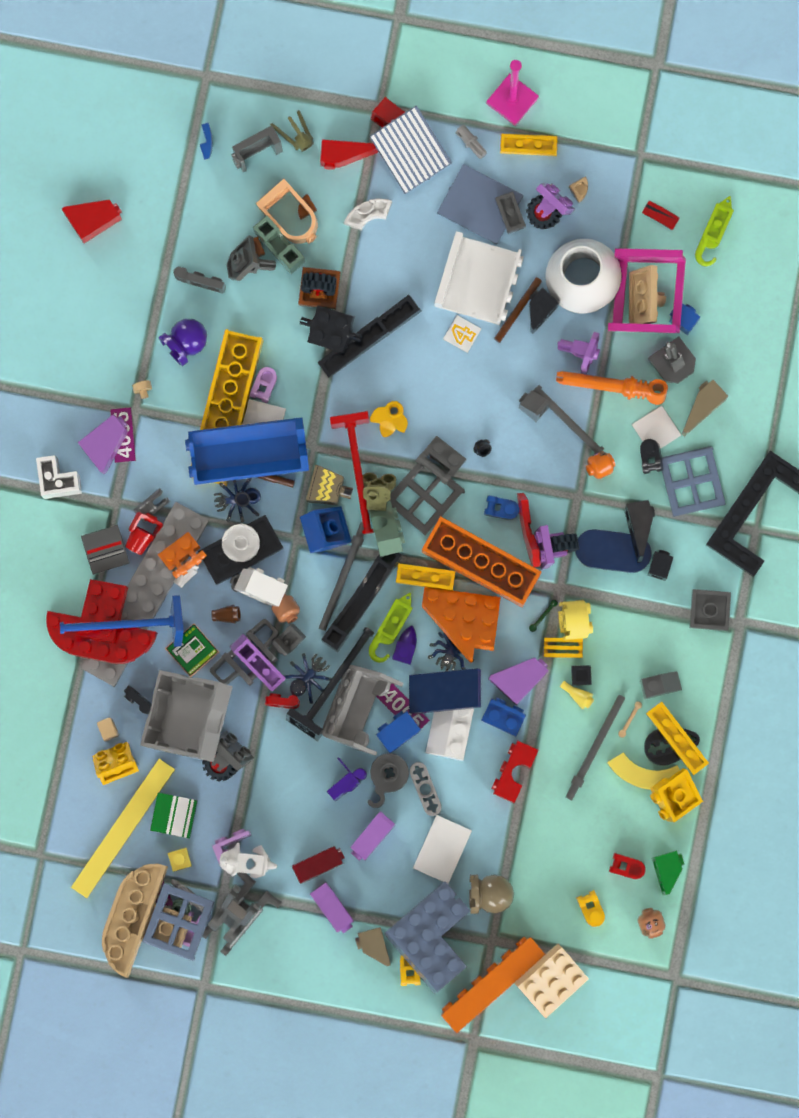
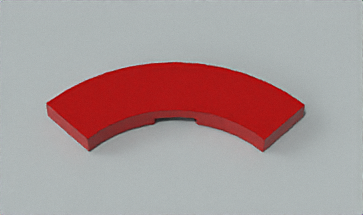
M517 493L519 516L526 550L532 566L540 567V550L530 527L529 500L524 493Z

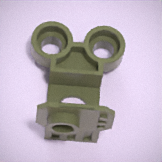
M371 472L363 474V498L367 501V510L386 511L387 501L390 500V493L396 487V477L392 474H384L381 478H377V475Z

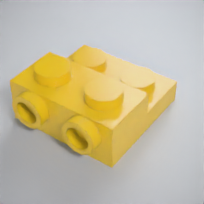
M684 768L669 779L663 778L650 788L652 792L650 798L660 808L658 811L659 816L669 822L675 823L703 802L688 770Z

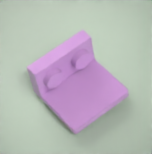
M241 829L234 832V837L227 839L225 836L215 840L216 844L212 847L219 864L221 854L228 851V849L224 850L223 847L252 836L250 831Z

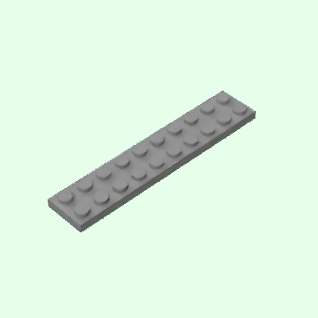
M175 502L163 523V527L157 533L127 586L128 591L120 621L154 619L174 584L175 577L172 572L178 569L175 567L170 571L158 554L187 532L198 542L209 523L208 519ZM135 627V628H140V629L148 630L149 627ZM86 658L81 669L115 687L128 663L114 664Z

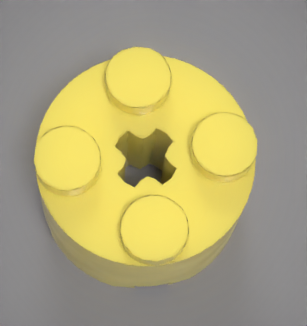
M584 600L559 603V607L562 606V611H558L559 628L561 633H565V636L562 637L563 640L588 638V635L593 633L592 622H589L588 614H591L590 603H585Z

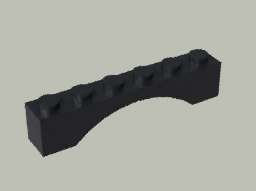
M398 552L381 557L380 554L377 556L349 602L321 639L324 644L339 652L402 559V554Z

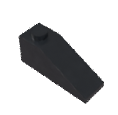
M649 500L627 503L624 510L637 563L642 562L652 520L655 517L654 507L650 506Z

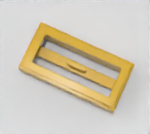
M544 638V657L583 658V639L563 640V638ZM548 642L579 643V646L548 645ZM548 650H578V654L548 653Z

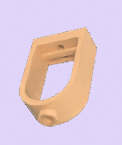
M285 179L280 181L256 203L258 208L275 223L288 241L295 244L306 242L310 244L317 238L318 221L314 212ZM288 192L296 198L312 218L310 229L301 236L288 234L267 211Z

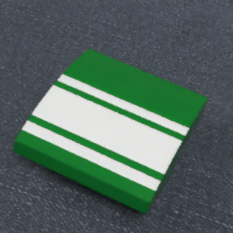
M158 793L150 831L190 839L198 800Z

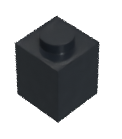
M664 550L654 552L647 576L663 581L667 580L673 557L670 556L669 552Z

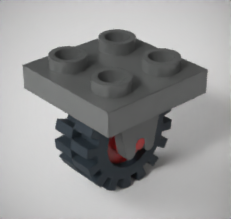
M226 731L220 735L214 762L202 761V764H205L203 771L207 770L206 775L207 777L211 775L210 779L212 780L217 779L216 781L218 782L221 780L226 781L236 774L238 770L249 764L254 757L247 747L242 746L238 742L235 735Z

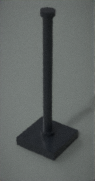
M367 627L363 629L364 633L307 715L303 716L293 708H290L286 714V721L317 742L322 736L323 729L313 723V718L367 640L375 634Z

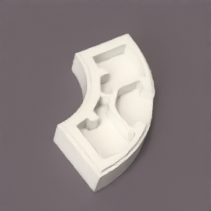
M371 199L357 205L346 217L344 225L362 231L363 227L371 220H386L392 201L388 199Z

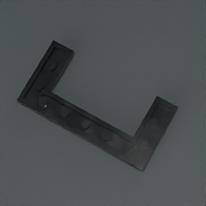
M769 451L706 543V546L752 577L756 575L765 560L733 540V538L774 478L799 494V469L772 451Z

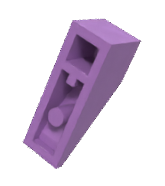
M244 634L230 646L239 659L271 692L286 679Z

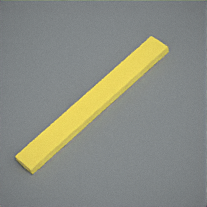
M158 759L71 886L72 889L85 898L89 897L156 799L157 794L160 793L175 771L173 767Z

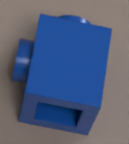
M682 303L680 330L688 335L699 321L700 316L695 313L696 310L692 306ZM673 310L669 314L671 316V319L669 321L671 324L673 320Z

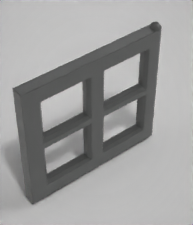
M417 463L392 491L389 501H391L392 508L396 507L397 512L426 535L437 523L440 516L442 517L462 493H465V490L453 479H450L446 485L453 492L443 504H440L430 493L441 479L437 476L431 485L424 490L413 481L424 468V465ZM407 486L420 496L409 510L396 501ZM424 500L436 510L425 524L412 514Z

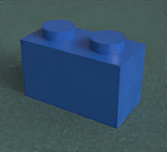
M400 711L393 717L394 721L388 725L386 722L377 729L379 732L376 735L389 753L394 752L422 731L408 711L405 713Z

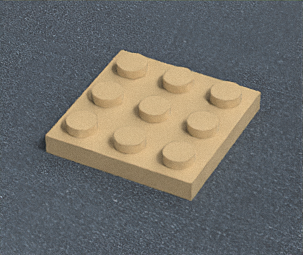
M558 943L515 982V985L537 1010L547 1018L589 978Z

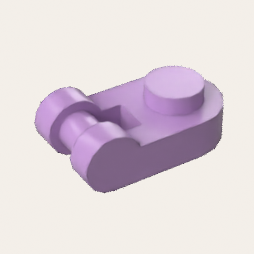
M265 367L259 371L249 397L254 399L257 397L262 399L264 403L269 402L277 381L274 369ZM260 385L267 387L265 392L259 390Z

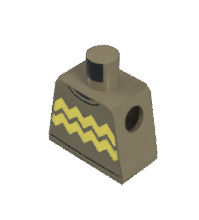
M315 465L306 501L308 503L338 505L340 497L351 499L353 488L343 486V476Z

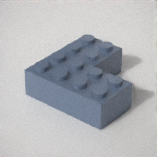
M446 881L384 933L434 994L467 967L441 937L470 912V909L460 898L457 900L454 898L457 894Z

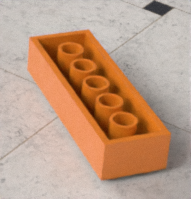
M441 516L422 548L423 554L522 608L542 573L540 570Z
M525 936L522 937L515 944L517 946L515 950L506 951L501 956L503 960L499 964L494 962L486 969L488 973L483 978L479 975L471 982L473 986L468 991L464 988L456 996L458 998L457 1001L453 1004L450 1001L441 1009L443 1011L441 1016L456 1033L463 1029L546 955L531 937L527 939Z

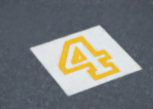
M457 315L443 340L468 353L481 328Z

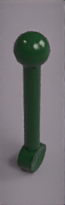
M551 600L550 606L534 624L529 626L531 632H535L544 617L553 607L558 605L557 600Z

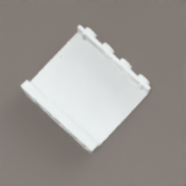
M456 231L435 299V307L500 325L501 320L505 321L507 316L506 303H510L513 292L510 291L511 286L516 285L519 274H516L517 267H521L523 262L522 250L519 249L518 252L465 238L463 233Z

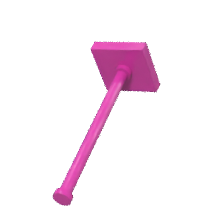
M513 60L510 63L511 74L509 73L486 101L487 105L514 126L519 123L539 98V95L518 80L519 71L522 68L519 60Z

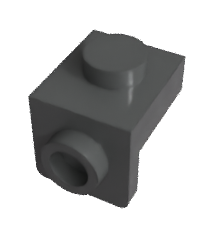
M292 623L278 638L274 639L272 644L277 652L286 656L306 636Z

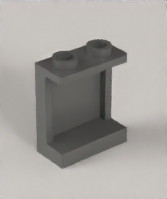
M272 125L232 146L233 153L231 156L237 169L241 168L243 173L247 171L244 160L269 146H272L276 155L283 152L281 140Z

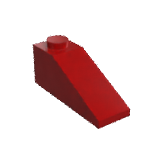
M322 139L320 164L324 169L334 170L379 152L373 143Z

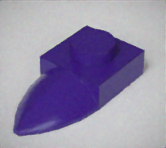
M412 625L400 635L392 660L411 665L417 643L416 632Z

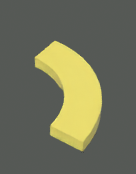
M624 752L607 762L609 767L621 779L636 787L650 790L652 786L663 778L669 779L680 771L677 765L659 771L644 769L629 760Z

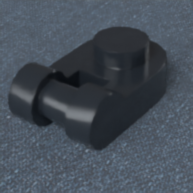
M653 439L644 440L640 445L643 473L649 474L650 471L655 470L657 472L663 471L659 443ZM655 458V463L649 464V459Z
M128 685L124 690L126 693L124 697L132 704L136 702L139 705L140 712L149 714L152 704Z

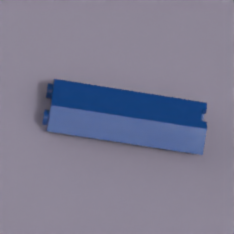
M302 417L188 431V439L185 440L186 451H190L192 466H188L189 477H193L194 485L309 471Z

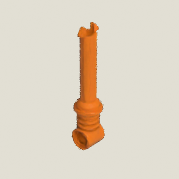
M566 371L557 372L558 377H556V382L563 385L622 393L628 400L635 398V396H637V399L647 397V400L655 405L662 404L665 401L668 391L667 383L661 379L649 381V383L644 381L643 383L642 380L637 382L638 379H635L633 376L620 380Z

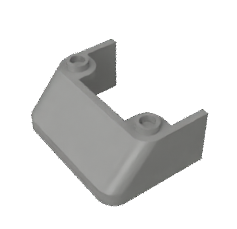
M350 665L342 676L322 728L323 736L376 756V751L367 748L369 735L363 731L376 695L384 696L389 691L391 684L403 686L404 683L383 673Z

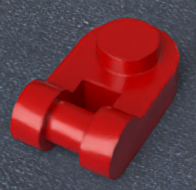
M270 693L269 696L265 697L264 705L297 709L300 707V701L295 695L282 698L280 694Z
M613 854L612 859L614 861L613 865L609 868V872L631 879H640L644 876L646 868L641 861L620 854ZM621 862L627 863L625 870L620 869Z

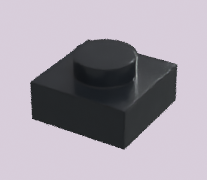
M591 665L571 666L572 686L592 685Z

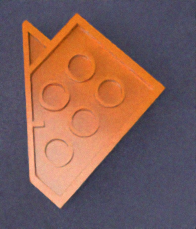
M430 587L424 588L422 608L469 662H473L474 648L494 651L501 597Z

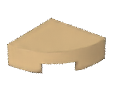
M586 177L569 185L578 203L587 194L588 181Z

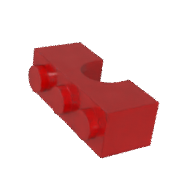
M518 740L516 744L512 743L508 754L511 756L508 762H503L499 770L503 772L500 780L496 778L491 788L495 790L493 794L514 804L523 785L513 780L512 770L520 765L530 769L539 750Z

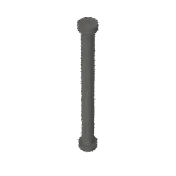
M540 385L533 390L550 401L549 408L595 452L594 454L604 450L542 390Z

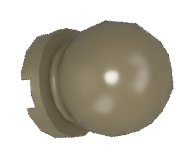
M494 874L480 880L478 875H470V914H478L481 908L488 913L494 914L509 908L513 902L514 891L507 879Z

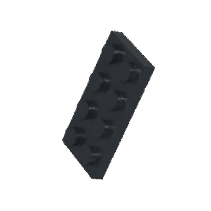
M266 515L247 524L257 532L260 539V548L257 555L251 560L235 562L229 559L223 551L222 538L198 551L199 553L203 550L207 555L202 560L216 585L241 573L243 569H248L284 549Z

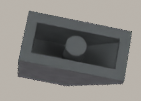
M531 390L529 394L525 392L519 399V409L537 422L549 408L550 401Z
M677 671L640 680L644 700L682 690Z

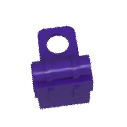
M339 757L337 759L349 773L326 791L334 801L340 799L344 794L352 792L361 784L359 780H364L367 777V772L362 768H358L352 773Z

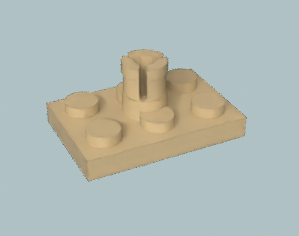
M649 265L629 272V323H656L658 317L657 307L665 305V293L657 292L658 273L657 266Z

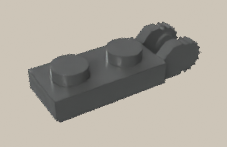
M176 267L173 270L175 279L222 294L225 292V283L218 277L210 279L204 277L205 275L200 272L192 274L184 267Z

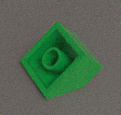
M677 851L651 858L662 895L670 894L683 870L682 865H685L682 854H678Z

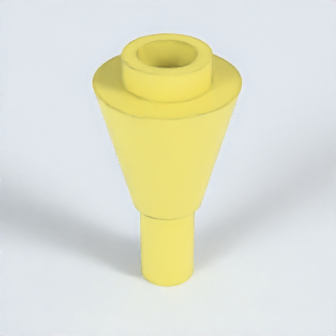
M563 681L560 685L562 689L570 694L582 710L585 707L588 709L593 703V693L573 687L566 681Z

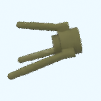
M299 110L297 115L305 133L300 131L290 116L288 117V120L298 134L295 137L296 142L276 125L270 124L296 150L300 149L303 152L314 144L312 141L313 137L309 133Z

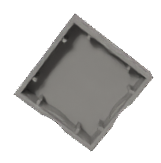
M159 670L152 696L151 710L146 720L140 745L154 750L214 762L233 686L217 681L190 678L181 674Z

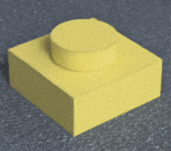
M187 848L168 853L173 872L192 867Z

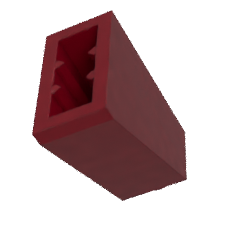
M333 846L292 865V868L299 883L303 884L344 864L342 860L345 857L341 848L336 849Z

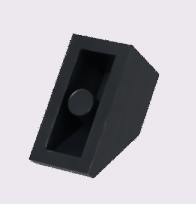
M544 288L540 291L535 290L529 297L530 332L532 334L559 307V302Z

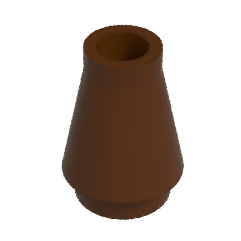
M233 604L212 610V621L235 624L241 620L240 607Z

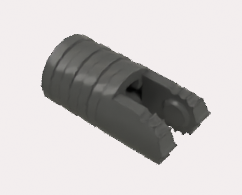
M159 488L133 510L135 513L141 512L154 515L168 504L170 500L165 498L156 506L153 504V501L161 496L163 492Z

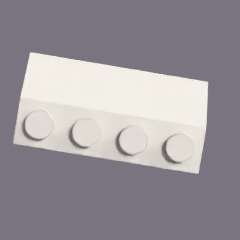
M474 709L434 712L425 753L463 761Z

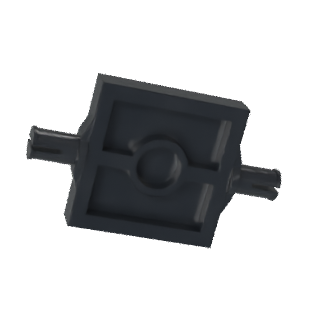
M317 306L312 320L304 317L300 319L307 321V323L300 321V325L310 327L307 342L344 353L350 339L361 342L362 339L355 336L363 338L362 334L352 332L355 317Z

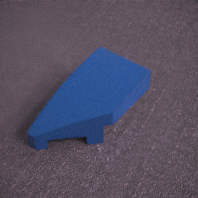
M209 122L202 124L206 142L200 144L204 160L210 158L213 149Z

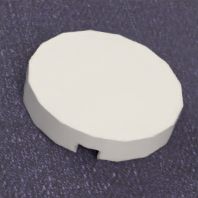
M237 524L225 531L222 537V548L229 559L235 562H246L257 555L260 548V539L252 527L246 524Z

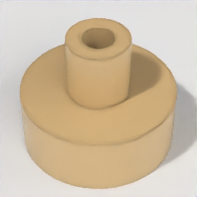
M146 380L133 384L134 394L140 393L141 399L148 398L147 391L152 389L151 381Z

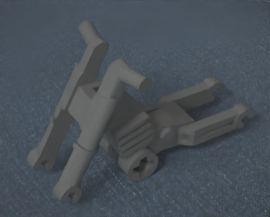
M237 873L245 884L241 888L238 885L232 888L221 905L222 909L211 919L202 935L206 939L213 930L216 932L223 923L230 927L223 937L227 944L220 951L225 956L228 955L233 946L261 914L262 908L267 902L277 908L282 904V901L272 896L268 891L255 904L250 906L246 904L244 896L256 883L247 873Z

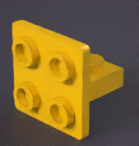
M128 742L119 743L110 749L101 750L92 756L96 775L100 778L103 785L139 771Z

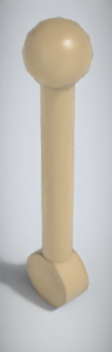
M637 701L635 703V708L624 728L619 731L618 735L621 738L626 736L627 728L638 709L642 707L641 702Z

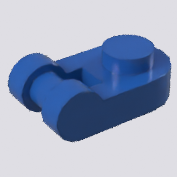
M487 496L486 502H488L484 515L506 520H513L518 516L519 505L515 501ZM495 504L501 505L500 511L494 510Z

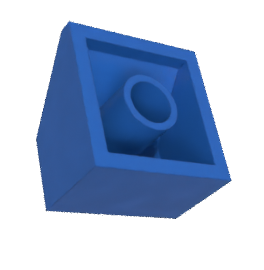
M342 506L317 509L300 516L310 553L322 552L351 543Z

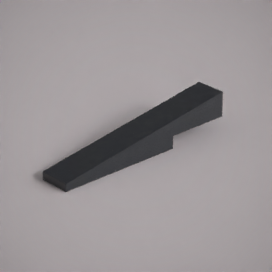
M407 295L380 317L377 316L357 332L363 335V338L355 336L362 339L361 342L350 339L344 353L333 350L317 363L328 378H330L422 312V310L413 298Z

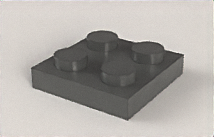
M693 589L689 628L729 631L731 592Z

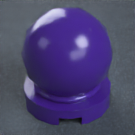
M182 319L172 327L170 335L163 333L158 338L163 346L166 344L171 350L169 354L183 367L188 363L187 356L198 354L206 346L207 331L204 325L195 319Z

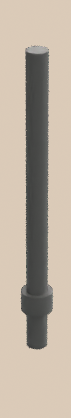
M363 522L360 523L356 535H353L351 548L319 625V629L326 631L358 548L363 544Z
M618 695L578 774L571 781L572 785L565 796L567 799L572 801L578 788L582 787L583 779L617 716L625 697Z

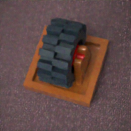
M303 267L298 305L308 307L321 306L336 310L341 272Z

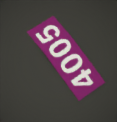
M131 407L110 409L111 416L114 414L117 418L120 416L127 423L125 428L128 430L115 456V463L136 461Z
M394 684L390 685L389 691L384 696H376L394 715L400 711H403V713L409 712V699ZM423 713L410 714L421 729L430 721Z

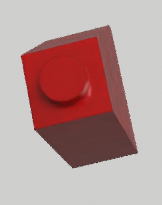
M110 199L62 208L63 213L84 244L122 220L120 213H122L117 203L112 204Z

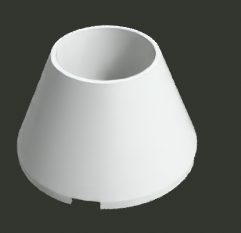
M576 239L567 242L554 252L546 268L548 291L559 302V306L570 312L579 314L596 312L609 304L620 288L621 268L618 259L610 248L596 240ZM580 258L591 259L600 266L597 278L587 285H575L565 278V272L569 264Z

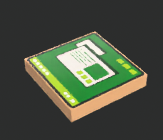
M192 624L183 632L182 646L174 647L172 642L165 648L190 678L220 653L195 624Z

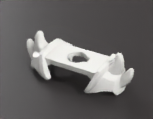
M239 843L234 848L222 853L219 859L220 867L228 874H231V876H235L239 872L249 873L251 878L264 876L268 870L276 869L277 864L270 861L262 845L252 850L256 854L240 853ZM251 858L255 862L254 866L251 869H247L246 863Z

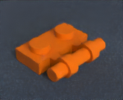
M189 532L158 554L170 571L175 567L178 568L172 572L176 579L181 575H186L187 571L194 565L198 566L202 563L201 560L207 555L203 550L195 554L200 549V546ZM190 556L191 559L182 565L181 562Z

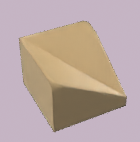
M109 717L97 723L105 742L119 736L112 718Z

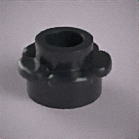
M487 439L478 440L473 448L474 453L480 457L489 455L492 450L490 441Z

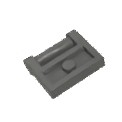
M436 436L415 462L419 465H424L446 485L465 463L466 458ZM428 455L431 458H433L436 462H438L441 466H443L445 469H447L449 472L446 474L435 464H433L430 460H428Z

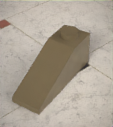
M714 380L709 383L705 381L698 388L700 391L682 432L684 437L727 400L728 395Z

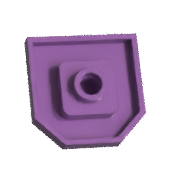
M594 332L589 343L579 340L572 342L561 339L557 343V348L583 359L581 373L587 375L590 364H592L593 359L597 360L600 349H597L600 333Z

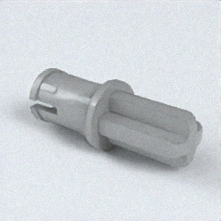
M465 125L457 129L455 133L464 141L465 147H470L479 159L487 154V151L477 141L478 137L474 136Z

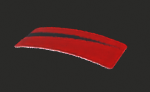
M648 201L642 211V214L658 221L671 230L674 229L680 219L672 212L651 201Z

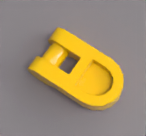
M592 890L583 897L582 895L576 897L586 922L593 927L603 924L605 915L595 891ZM592 901L594 907L587 909L586 904Z
M401 955V986H407V984L421 985L420 976L415 970L414 976L406 975V970L414 969Z

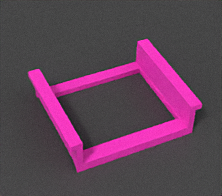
M615 248L614 256L618 259L621 268V284L614 300L613 323H608V331L680 333L686 265L683 250ZM628 262L677 263L672 325L623 323Z

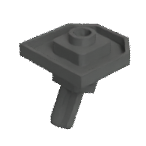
M248 235L230 254L226 264L228 278L241 281L248 273L256 274L258 269L274 271L276 261L259 259L255 251L254 239Z
M678 336L670 343L667 342L666 346L648 358L665 382L679 384L694 373L696 361L694 355Z

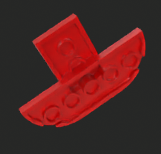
M90 579L81 617L47 611L46 616L48 633L52 641L61 650L73 656L114 664L133 662L144 653L146 654L154 644L158 633L140 628L69 631L60 634V622L72 624L121 620L128 587Z

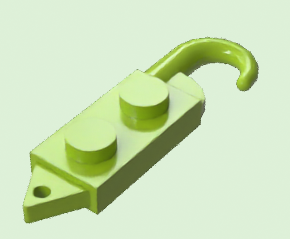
M731 196L720 203H716L697 246L695 259L702 266H711L716 261V257L711 261H704L702 254L705 248L714 249L719 246L734 212Z
M411 593L394 601L368 649L369 656L373 661L381 663L390 657L389 654L382 658L377 657L375 651L380 643L389 645L397 638L413 609L411 607Z

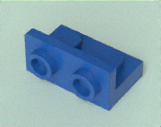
M500 698L491 699L481 721L516 737L526 717V714L523 713L524 710L517 706L511 708L506 705V701Z

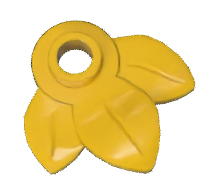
M391 401L385 407L376 408L370 416V422L380 424V432L383 437L392 435L396 429L404 433L408 426L407 418L403 415V406L397 401ZM392 408L398 410L396 414H392L390 411Z

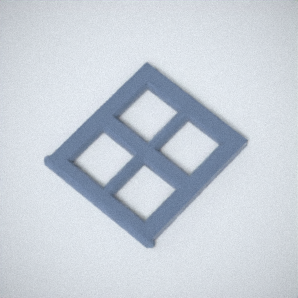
M710 446L662 457V474L673 517L725 505L712 452L713 447ZM706 456L710 473L694 477L689 459ZM684 461L688 478L672 482L668 464ZM712 481L716 499L700 502L696 485ZM691 486L695 504L679 507L675 489Z
M164 883L144 938H142L143 943L194 961L214 901ZM169 894L184 899L178 917L162 912ZM189 901L204 906L198 925L183 920ZM159 919L174 924L168 943L153 938ZM179 927L195 932L188 950L173 945Z

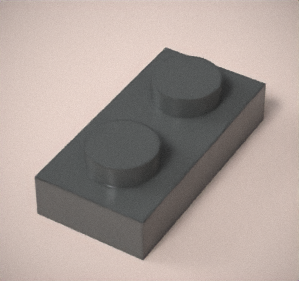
M513 191L495 197L507 233L510 234L526 228Z

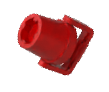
M136 513L129 526L131 533L125 547L142 555L163 527V523L149 513ZM141 517L145 521L157 524L153 533L137 526Z

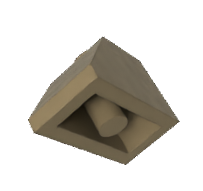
M381 927L358 933L359 937L355 938L358 950L362 949L366 955L385 966H390L391 963Z

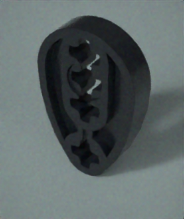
M658 729L647 736L644 742V752L650 762L655 765L666 766L681 760L671 748H666L665 753H662V750H657L656 755L648 752L651 744L654 747H658L660 742H663L664 745L668 744V742ZM683 729L687 735H691L692 738H696V741H694L693 743L697 747L700 742L698 734L696 732Z

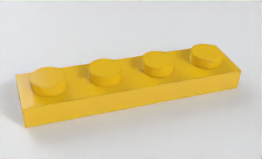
M660 702L646 713L692 775H695L709 764L663 702Z

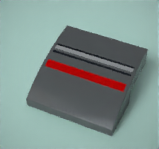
M118 525L81 536L93 575L129 564Z

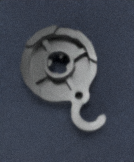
M392 753L383 754L372 763L370 770L371 779L375 785V792L381 799L378 803L368 800V804L373 808L381 807L385 802V793L396 792L407 783L409 777L408 766L399 755ZM393 768L395 776L386 778L384 771Z

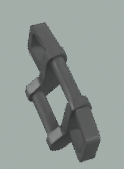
M263 619L246 633V637L253 641L267 656L266 658L274 664L278 659L268 648L274 639L279 637V632L266 619ZM267 625L273 631V635L263 644L254 634ZM232 650L228 653L225 652L210 668L211 674L219 682L227 685L240 675L251 686L254 683L253 680L257 677L252 671L247 675L233 660L236 654ZM227 661L235 672L222 680L216 674V671Z

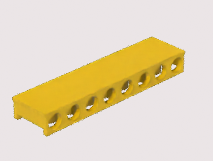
M225 329L200 430L243 424L264 341L262 337L249 336ZM228 481L214 482L225 486L228 485Z

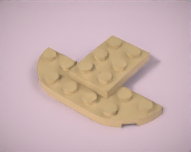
M161 864L143 865L130 872L118 888L103 930L102 949L108 964L121 976L128 978L142 938L145 936L154 912L155 902L168 866ZM164 907L162 911L178 917L179 914L178 911ZM184 914L183 920L191 922L192 917ZM159 919L153 938L168 943L174 924ZM179 927L173 945L182 947L187 929Z

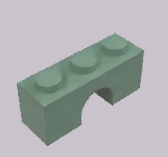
M265 216L253 227L256 236L290 274L305 263L304 256L292 243L290 244L285 239L280 229L268 216Z
M387 501L386 511L369 510L380 557L402 552L401 544L405 543L403 533L398 532L402 530L396 507L392 508L391 501Z

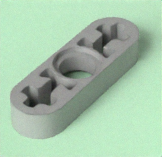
M416 762L410 767L411 778L426 814L436 816L441 811V803L426 766L423 763ZM416 766L424 769L422 776L423 778L427 776L428 780L421 781L419 784L416 783V780H420L417 774H413ZM422 784H429L431 786V792L428 795H423L420 792ZM435 795V798H432L433 804H438L435 813L432 810H427V807L430 805L428 800L424 802L423 798Z

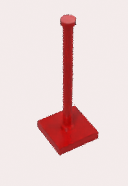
M368 411L330 417L332 429L345 427L348 431L364 528L362 534L374 533V530L371 529L367 501L363 498L364 481L355 432L356 425L369 423Z

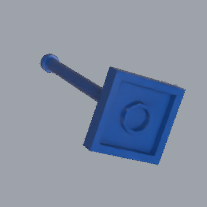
M180 595L172 596L171 616L169 618L72 624L60 622V634L69 631L169 625V627H172L174 647L182 646L184 632Z

